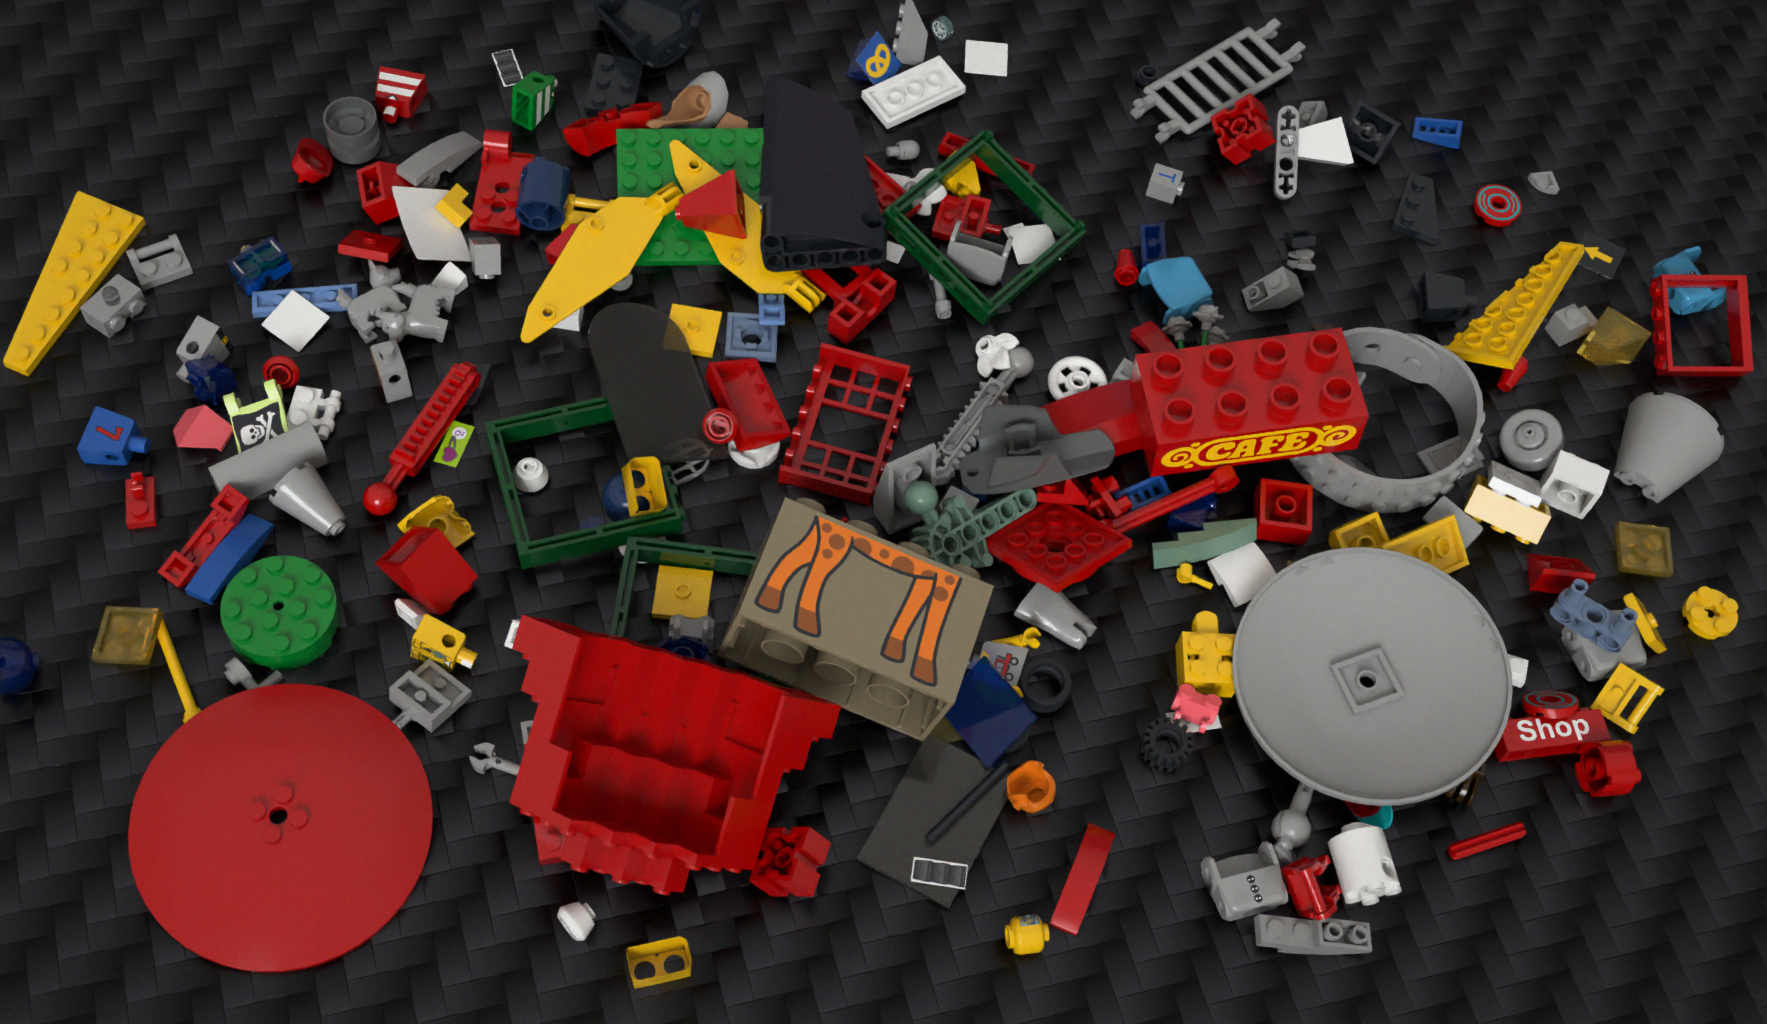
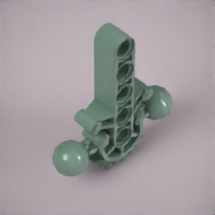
M915 481L905 490L904 500L911 512L921 514L925 525L912 530L915 538H912L909 542L922 546L928 551L929 559L948 567L952 564H963L973 569L991 566L993 556L988 552L985 538L1032 510L1037 503L1036 493L1031 488L1004 493L973 513L967 507L965 498L962 495H957L942 501L943 513L938 516L935 509L938 502L937 490L927 481Z

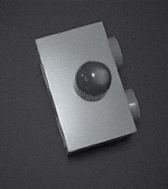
M117 274L84 303L80 309L86 323L110 338L125 326L128 317L132 318L134 315L139 314L147 303L140 288Z

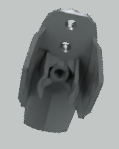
M986 405L983 409L980 423L979 448L977 451L965 455L959 464L963 489L972 494H1001L1064 481L1108 468L1114 460L1115 448L1110 439L1099 429L1065 435L1060 434L1045 408H1038L1032 405Z

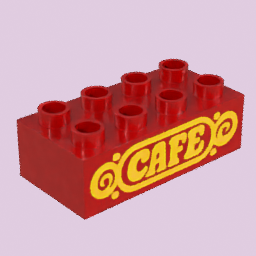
M1342 327L1135 355L1129 390L1151 477L1214 469L1225 465L1236 466L1354 450L1358 447L1369 418Z

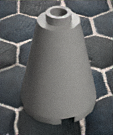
M304 462L303 464L306 467L300 470L296 466L275 485L274 489L277 493L274 497L270 494L269 500L278 508L323 535L329 536L332 534L336 536L345 528L346 524L344 521L346 516L314 466L310 462Z

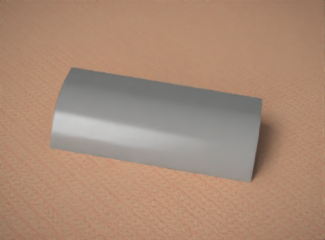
M309 421L217 463L208 469L218 493L222 491L226 484H229L248 499H252L274 489L275 485L296 466L301 470L306 467L303 464L304 462H310L317 469L327 464L328 461L321 441Z

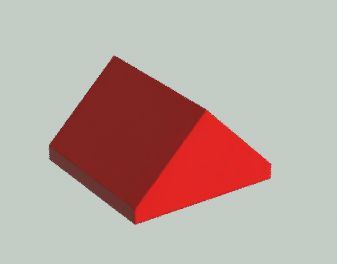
M1532 553L1527 555L1530 591L1560 594L1562 590L1569 588L1575 579L1586 581L1589 587L1596 576L1578 558Z

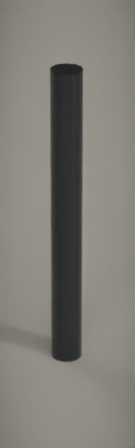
M1002 761L925 835L926 840L933 844L1010 770L1009 765Z

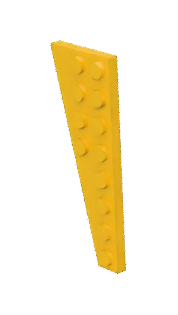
M78 191L3 359L5 367L29 377L79 312L80 307L89 299L146 224L144 217Z
M1560 241L1544 256V261L1536 266L1533 265L1525 278H1519L1510 291L1505 290L1485 308V312L1480 318L1473 319L1463 333L1458 332L1454 336L1455 340L1448 346L1444 345L1443 347L1464 361L1513 370L1583 256L1584 245Z

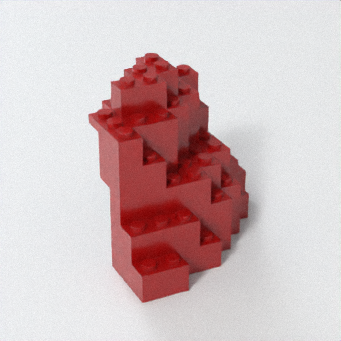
M522 615L512 649L522 652V658L529 660L521 691L532 695L531 700L539 704L509 803L519 807L521 814L539 817L541 824L559 827L558 832L566 835L560 859L570 863L572 870L587 873L588 869H592L598 873L611 874L613 881L622 884H629V881L633 880L642 885L653 886V891L662 895H670L671 892H684L690 869L701 871V868L704 867L711 871L721 872L722 868L734 873H741L742 869L754 870L783 772L790 773L791 769L803 770L811 742H818L820 737L832 739L841 705L800 689L779 686L741 670L720 667L702 659L676 654L664 648L643 645L625 637L583 630L565 622Z

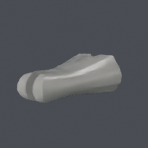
M1040 583L1034 585L1014 613V616L1047 631L1078 650L1087 642L1086 637H1090L1097 629L1094 623L1061 591L1056 593Z

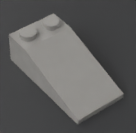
M934 443L885 465L873 496V513L889 535L923 520L921 514L913 513L908 509L905 504L904 494L907 487L918 480L927 481L936 488V445Z

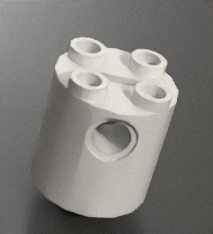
M1355 822L1343 826L1341 834L1330 839L1328 846L1346 904L1362 901L1363 906L1373 905L1379 902L1378 897L1391 896L1402 891L1382 828L1362 822Z

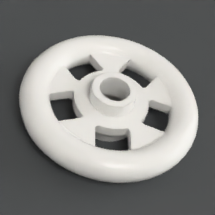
M1069 356L1059 360L1053 365L1048 374V387L1056 401L1089 390L1090 383L1098 384V387L1108 384L1106 375L1101 367L1094 361L1081 356ZM1068 367L1072 372L1065 377L1061 371ZM1081 367L1088 369L1091 373L1088 376L1085 372L1079 370L1081 369ZM1074 382L1079 383L1081 386L1075 385ZM1064 383L1068 391L1063 393L1059 388L1060 384Z

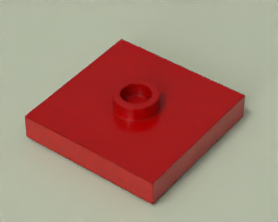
M353 230L338 244V253L387 263L403 248L404 239Z

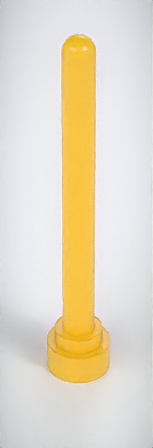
M156 615L152 618V624L186 711L183 718V723L185 724L189 719L201 712V709L197 708L164 619L162 616Z

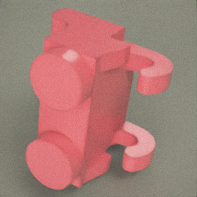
M1182 684L1179 686L1178 691H1176L1172 702L1171 710L1175 711L1172 722H1175L1176 719H1184L1199 725L1198 732L1204 734L1207 725L1214 723L1222 700L1215 694H1208L1206 696L1196 692L1193 686Z

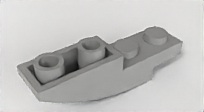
M1258 914L1254 917L1256 946L1277 948V952L1293 954L1341 955L1372 952L1370 924L1366 922L1333 918L1316 921L1315 918L1313 920L1265 914Z

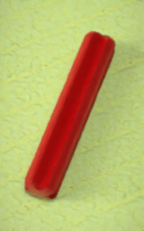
M1518 821L1452 843L1447 850L1453 860H1457L1522 838L1526 835V829L1523 823Z

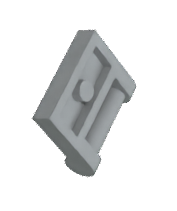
M176 233L169 235V239L137 250L133 248L126 250L143 291L193 274ZM172 248L174 249V252L139 263L140 259Z

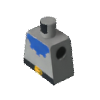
M200 316L195 318L176 351V354L183 362V365L176 373L180 379L190 383L197 373L206 378L211 377L233 351V345L219 326Z

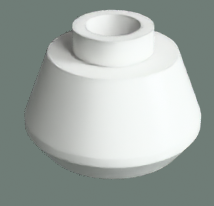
M528 457L519 461L512 472L515 486L519 490L536 492L547 484L549 473L546 466L539 460Z
M574 902L559 908L557 916L566 931L575 941H584L595 925L593 919L596 915L587 903L581 905L579 902Z

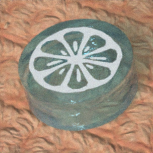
M939 16L932 21L931 28L938 39L946 40L953 35V25L947 17Z

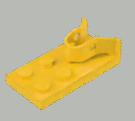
M1455 514L1444 516L1380 545L1367 546L1368 548H1380L1418 558L1446 574L1469 565Z

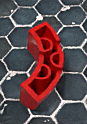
M661 102L632 104V107L622 109L619 112L617 107L600 111L596 117L589 118L588 120L581 118L562 129L567 143L574 151L590 157L604 148L617 144L616 129H651L646 126V123L650 119L663 116Z

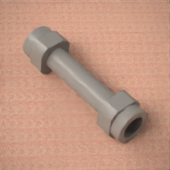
M929 273V278L933 280L937 299L935 312L937 317L940 319L949 318L952 315L951 303L946 299L945 288Z

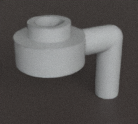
M233 657L225 664L227 670L224 674L233 685L239 683L247 690L277 685L284 679L282 674L276 670L258 685L250 672L237 658Z

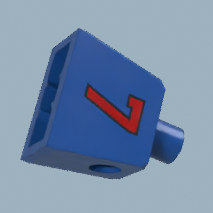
M95 406L77 450L83 463L127 465L134 452L143 454L149 452L151 440L150 438L140 436L141 432L136 421Z

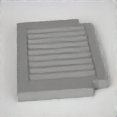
M1460 435L1416 454L1429 475L1445 469L1456 460ZM1475 446L1473 452L1476 454L1462 476L1484 467L1482 462L1484 456Z

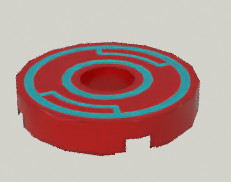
M1492 184L1486 185L1478 191L1474 198L1473 207L1478 217L1481 215L1485 219L1484 222L1489 225L1503 227L1516 221L1521 213L1522 204L1514 191L1506 186ZM1492 203H1497L1502 208H1496Z
M1536 690L1523 695L1522 708L1532 716H1536V712L1543 713V717L1547 719H1562L1571 717L1575 712H1578L1579 700L1571 693L1563 691Z

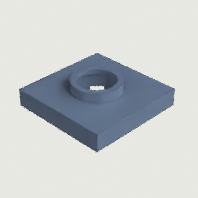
M728 312L725 359L757 358V361L776 362L778 325H759V314ZM753 334L760 338L761 343L756 345V343L746 342L744 344L742 340L746 335Z

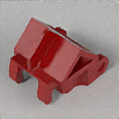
M1328 854L1312 859L1306 856L1280 868L1288 887L1286 888L1287 893H1290L1300 917L1315 918L1316 921L1330 917L1337 910V900L1340 899L1339 894L1342 893L1340 884L1320 886L1317 876L1321 875L1327 868V865L1331 863Z

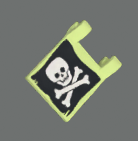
M275 379L264 382L268 399L242 407L241 400L236 398L234 393L223 396L225 406L230 415L238 453L290 430L282 401V389L279 384L276 385Z

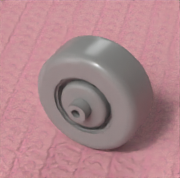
M1526 409L1513 414L1503 424L1499 435L1500 447L1506 460L1515 468L1524 471H1539L1549 467L1559 451L1564 449V435L1560 423L1552 414L1540 409Z

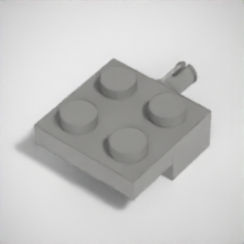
M429 658L416 671L412 672L409 670L389 688V700L403 711L392 722L401 730L410 720H413L432 733L471 697V690Z

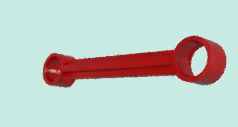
M1225 465L1213 471L1208 478L1117 519H1104L1100 522L1120 533H1124L1213 492L1223 493L1229 491L1240 482V479L1232 465Z

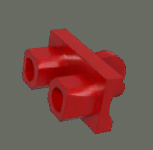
M1113 475L1102 480L1098 476L1091 479L1093 486L1090 490L1093 494L1088 496L1089 505L1085 509L1089 516L1097 514L1099 519H1103L1107 514L1111 520H1114L1132 510V503L1126 495L1116 500L1112 498L1111 494L1119 491V485Z

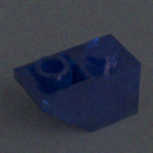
M213 357L188 360L185 363L189 374L187 378L194 387L193 393L203 402L207 400L216 406L223 399L224 395L229 394L237 386L233 371Z
M1215 492L1173 510L1166 529L1176 533L1203 531V523H1208L1210 520L1205 517L1207 511L1213 512L1218 498L1214 497Z

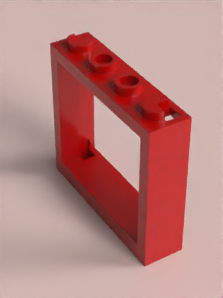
M1660 275L1651 280L1649 293L1652 297L1653 306L1651 309V319L1654 321L1652 340L1656 351L1654 366L1657 369V376H1744L1754 372L1747 275ZM1668 288H1726L1731 367L1673 366Z

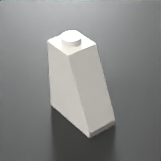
M1342 117L1299 129L1298 159L1341 166L1354 163ZM1290 135L1282 136L1281 144L1284 147L1293 145V139Z

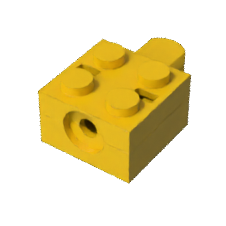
M1199 612L1192 622V632L1182 631L1175 645L1178 688L1182 684H1189L1195 688L1196 692L1206 696L1208 694H1215L1219 697H1232L1235 693L1232 678V652L1236 634L1219 633L1218 618L1212 612Z

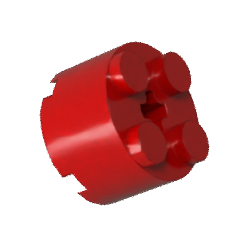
M1617 739L1584 742L1577 751V754H1581L1580 762H1575L1576 777L1581 789L1584 792H1590L1591 797L1626 795L1633 789L1635 783H1639L1641 780V772L1636 767L1633 747L1629 741Z

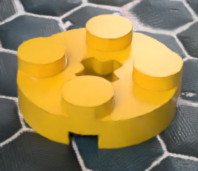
M1702 586L1685 600L1682 614L1683 617L1686 616L1689 621L1688 627L1695 634L1706 639H1716L1717 637L1727 636L1736 627L1738 622V604L1722 592ZM1705 609L1711 610L1715 616L1712 618L1708 617V612Z

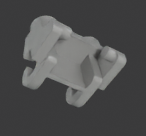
M680 614L672 616L669 624L668 650H680V638L702 639V651L713 653L714 619L710 616H702L699 619H687Z

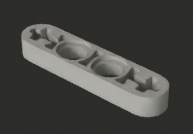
M1289 105L1281 108L1276 116L1273 190L1276 197L1282 200L1291 198L1297 189L1299 112L1295 107ZM1289 112V115L1293 116L1294 119L1290 120L1289 129L1281 131L1280 128L1284 129L1286 127V119L1281 116ZM1290 135L1293 139V145L1284 147L1280 142L1281 136ZM1287 158L1291 160L1292 169L1289 171L1282 170L1279 165L1281 159ZM1279 175H1292V178L1288 177L1287 187H1291L1287 194H1283V190L1279 189L1284 183V177L1279 178Z

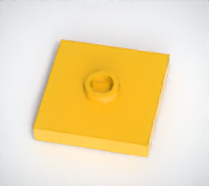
M672 303L662 350L713 358L722 320V312Z
M659 565L652 618L670 619L676 614L683 615L687 619H699L702 616H708L713 571Z
M1633 593L1623 596L1627 608L1635 610L1638 614L1635 623L1646 644L1658 654L1666 651L1667 648L1656 629L1659 625L1652 612L1648 613L1644 604Z

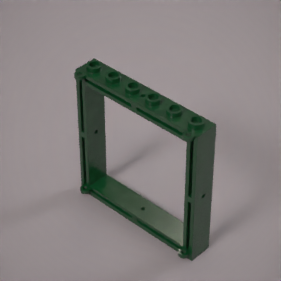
M982 130L884 209L882 213L886 223V230L982 326L1075 247L1086 233L1084 222L1075 220L1060 203H1057L1048 194L1047 190L1040 186L1031 177L1030 173L1023 169L1014 160L1013 156L997 143L990 130ZM977 156L1060 237L1057 242L990 299H987L905 217L908 212Z
M641 388L484 422L487 440L522 569L624 546L627 543L628 536L654 539L682 532L681 521H685L684 509L682 505L677 506V487L675 483H670L669 477L672 476L668 461H663L662 456L665 455L662 440L656 439L655 434H658L655 419H650V402L648 398L643 397ZM633 416L645 457L653 456L660 462L667 506L661 512L530 541L504 444Z
M628 536L610 635L626 638L639 561L749 576L758 552ZM763 673L760 675L761 679L769 682H779L774 680L772 676L767 677Z

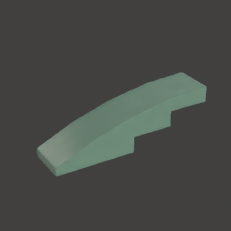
M1256 518L1203 523V531L1178 533V541L1152 543L1154 569L1210 559L1257 540Z

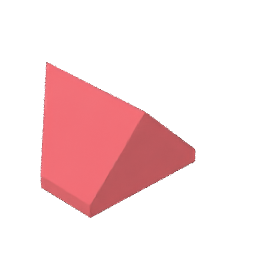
M206 405L187 409L173 429L177 447L217 448L220 451L224 449L234 433L232 425Z

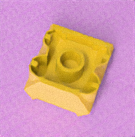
M442 495L432 497L397 524L404 534L413 525L439 528L455 549L476 534L471 529L468 521L461 518L454 510V503L451 499Z

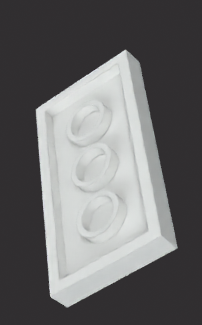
M939 55L863 90L861 97L882 124L889 129L964 94L966 86Z

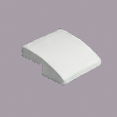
M1254 542L1207 561L1218 586L1223 584L1234 608L1252 600L1257 592L1267 583L1268 579L1276 575L1270 562Z

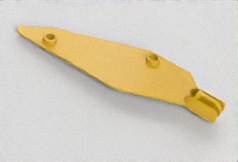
M673 140L670 142L669 147L674 173L685 195L721 175L680 141ZM743 192L747 239L704 231L719 262L757 293L785 294L807 312L811 313L820 304V301L825 299L826 294L806 279L800 270L771 272L764 267L760 247L762 218L760 205Z
M670 182L648 198L618 197L582 221L528 306L520 336L521 340L524 343L532 342L627 277L662 219L675 210V206L679 205V198L685 196V194L673 182Z

